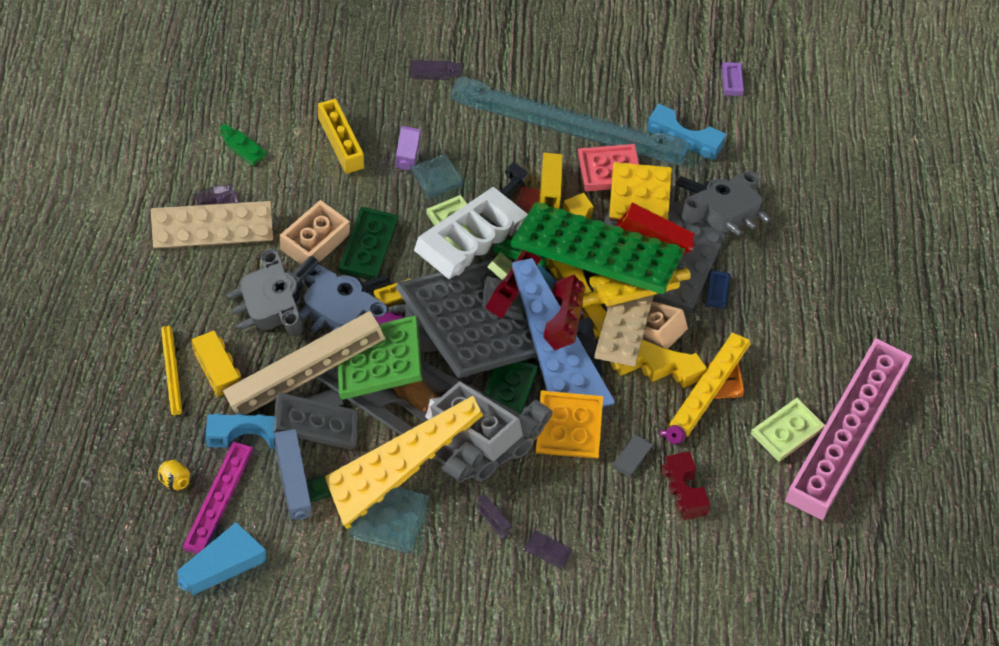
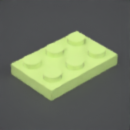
M459 195L428 208L426 214L435 226L467 205V203ZM466 225L462 226L476 238L482 239ZM448 236L444 238L455 248L465 251Z
M796 398L753 428L751 434L780 462L822 432L825 425Z

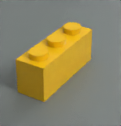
M211 331L191 339L192 349L217 397L225 395L223 390L240 382L239 380L242 377L239 369L234 368L232 365L233 359L229 352L226 353L224 350L225 344L222 337H218L215 331Z

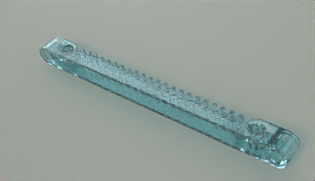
M458 77L450 93L451 99L457 103L609 146L635 144L637 154L672 164H683L690 148L688 141L665 133H656L651 136L649 131L645 133L642 132V129L635 131V127L628 129V125L621 127L619 122L616 125H613L612 120L606 123L605 118L599 121L597 116L592 119L590 114L584 117L583 112L577 115L576 110L570 113L569 108L563 111L562 106L555 109V104L548 107V102L541 105L540 100L534 103L533 98L527 101L526 96L520 99L519 94L513 97L512 92H509L506 95L505 90L498 93L497 88L491 91L487 84L465 77Z

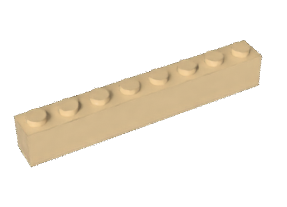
M369 311L228 387L223 392L235 414L247 415L275 400L278 393L286 394L385 340V337L374 316Z

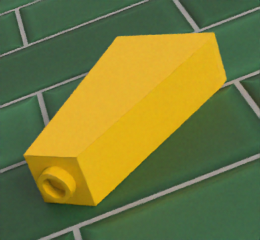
M543 153L539 203H545L557 209L560 207L562 154Z

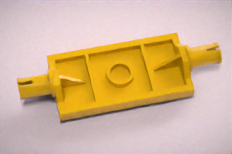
M687 267L675 271L666 291L677 289L680 286V281L690 279V271ZM603 275L590 277V285L593 287V292L584 294L582 308L604 303L609 307L658 293Z

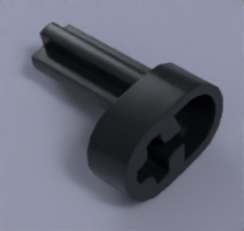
M511 163L505 169V174L511 181L500 192L510 199L521 187L524 188L531 182L530 174L516 163Z

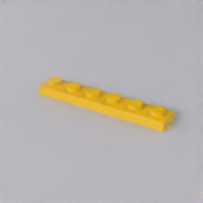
M735 333L729 336L670 422L669 427L680 425L684 428L686 436H689L751 345L749 339Z

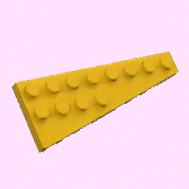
M474 396L325 476L338 513L346 529L351 527V523L360 515L363 517L368 513L366 510L374 503H380L386 493L395 487H399L417 472L423 462L428 458L432 459L436 456L435 452L445 444L448 446L454 436L463 430H467L483 416Z

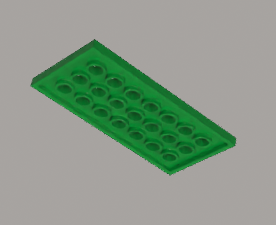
M535 202L511 241V247L664 295L685 251L684 248L676 244H668L656 238L642 236L637 232L625 231L621 227L604 224L602 221L585 218L583 215L569 213L564 209L553 208L545 203Z

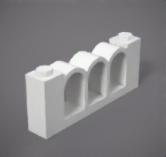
M492 187L420 235L414 251L444 276L451 279L455 275L459 276L465 267L472 263L475 255L486 254L490 250L492 243L503 242L508 234L510 236L515 234L528 214L496 188ZM483 213L499 227L493 226L479 214ZM466 225L482 239L476 238L462 226ZM448 236L465 251L455 248L444 238Z

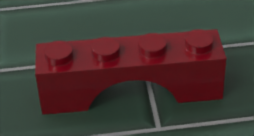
M523 250L515 262L532 258L536 266H538L542 258ZM513 268L497 286L485 309L501 319L520 294Z
M575 274L558 280L553 285L552 293L561 309L554 318L546 323L543 338L554 351L571 345L576 341L585 285Z

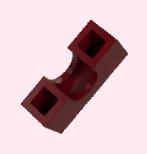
M690 451L666 456L664 465H662V472L664 477L668 478L670 494L674 495L676 499L675 507L677 512L681 513L683 520L707 515L710 503L704 487L691 488L685 484V481L694 479L696 473V466Z

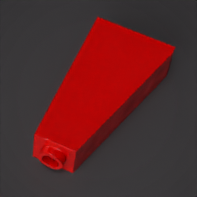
M633 202L616 224V226L621 227L625 231L637 232L642 236L656 238L668 244H676L685 249L684 255L687 252L690 253L695 245V242H693L695 233Z

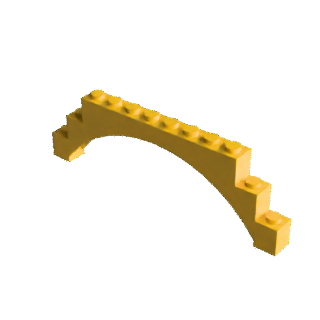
M584 193L563 202V209L567 212L583 215L589 219L592 218L594 206ZM547 258L546 266L550 271V275L556 281L575 274L585 285L584 294L591 293L581 268ZM593 304L581 308L584 313L580 319L591 318L595 339L598 342L607 312L601 305ZM643 339L635 366L610 362L612 368L617 370L620 376L641 367L643 374L648 376L651 382L673 373L675 381L679 382L683 388L698 382L707 369L697 353L690 355L675 352Z

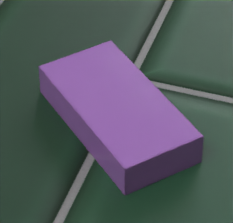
M723 62L724 95L743 96L741 63Z

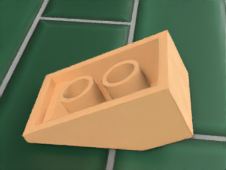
M652 301L643 340L668 349L688 329L683 310Z

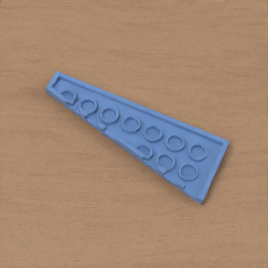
M532 258L513 262L512 268L547 391L603 396V407L613 405L614 399L577 335L575 343L555 351L543 338L546 323L556 316L561 307Z

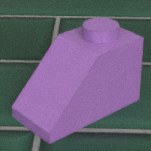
M406 126L401 127L396 153V168L415 171L420 154V129Z

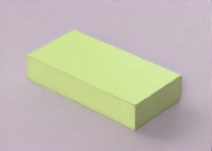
M500 252L489 264L488 268L503 280L511 270L513 262Z

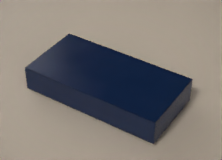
M711 270L705 306L725 309L730 273Z

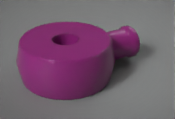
M672 425L667 430H661L660 436L666 437L672 444H680L684 441L686 433L680 425Z

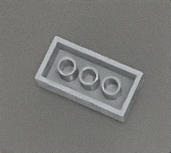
M459 381L430 406L432 416L435 417L474 396L483 416L467 430L459 432L455 437L464 443L468 441L484 452V456L494 462L523 436L520 420Z

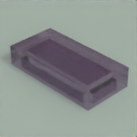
M485 494L479 497L477 510L502 539L509 536L511 524Z

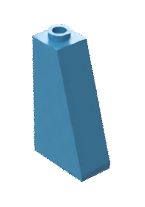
M236 522L177 570V583L183 591L188 590L192 595H195L266 561V550Z

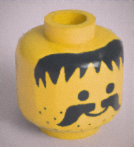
M178 460L165 461L159 467L158 479L169 490L179 491L189 483L190 471Z

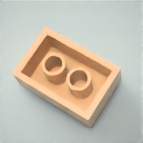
M320 200L280 234V249L301 265L309 256H314L320 262L350 235V221Z

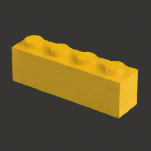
M336 98L318 103V119L345 174L364 169V154Z

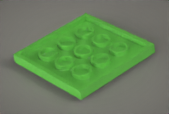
M416 315L379 324L385 340L338 365L339 396L341 400L422 381L419 327Z

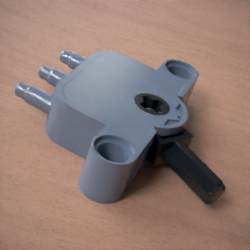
M318 264L304 278V284L309 289L304 295V307L300 310L302 320L308 316L316 321L311 328V331L314 333L321 329L322 326L334 331L369 311L374 318L387 313L386 305L368 293L390 285L388 275H382L362 282L360 278L356 279L351 276L337 277L336 274Z

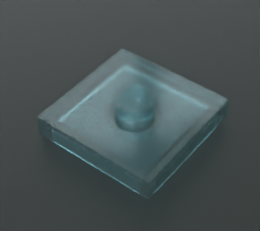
M446 154L411 167V172L428 199L463 185V180Z

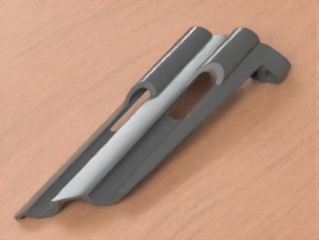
M421 360L422 381L348 398V400L402 435L413 429V427L383 408L384 405L396 402L426 422L428 420L426 413L430 399L435 398L441 393L448 392L459 380ZM337 365L316 378L339 393ZM473 389L519 418L523 436L494 462L484 456V452L468 441L464 443L455 436L448 446L445 444L435 452L436 456L434 458L445 465H442V471L459 482L471 477L476 481H483L490 477L498 466L509 459H519L528 453L534 444V440L541 434L551 418L553 410L535 400L519 414Z

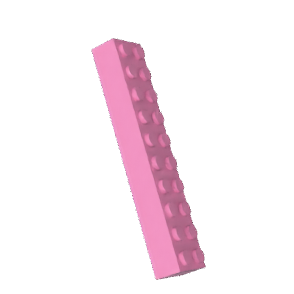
M875 338L790 486L785 502L822 521L824 520L903 378L912 355Z

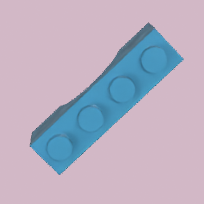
M661 104L657 105L648 119L647 131L713 161L724 146L725 133L710 126L700 131L688 130L677 122L674 110Z
M207 414V447L228 448L230 443L238 436L255 434L264 438L270 449H275V434L273 433L275 416Z

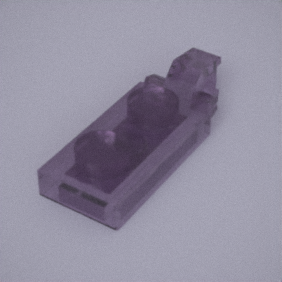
M411 60V79L448 80L452 76H462V63Z

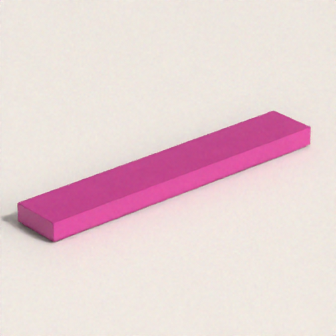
M235 441L232 442L183 545L184 551L198 554L210 544L251 457L253 447Z

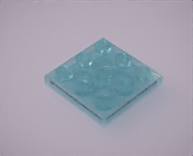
M395 487L385 494L384 499L380 503L376 502L366 510L368 513L363 517L360 515L354 520L349 538L412 554L430 496Z

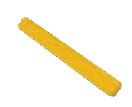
M163 326L161 332L171 414L174 416L181 415L182 405L173 330L171 326Z

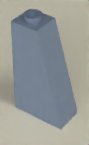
M296 429L274 433L276 458L290 520H302L311 516V504Z

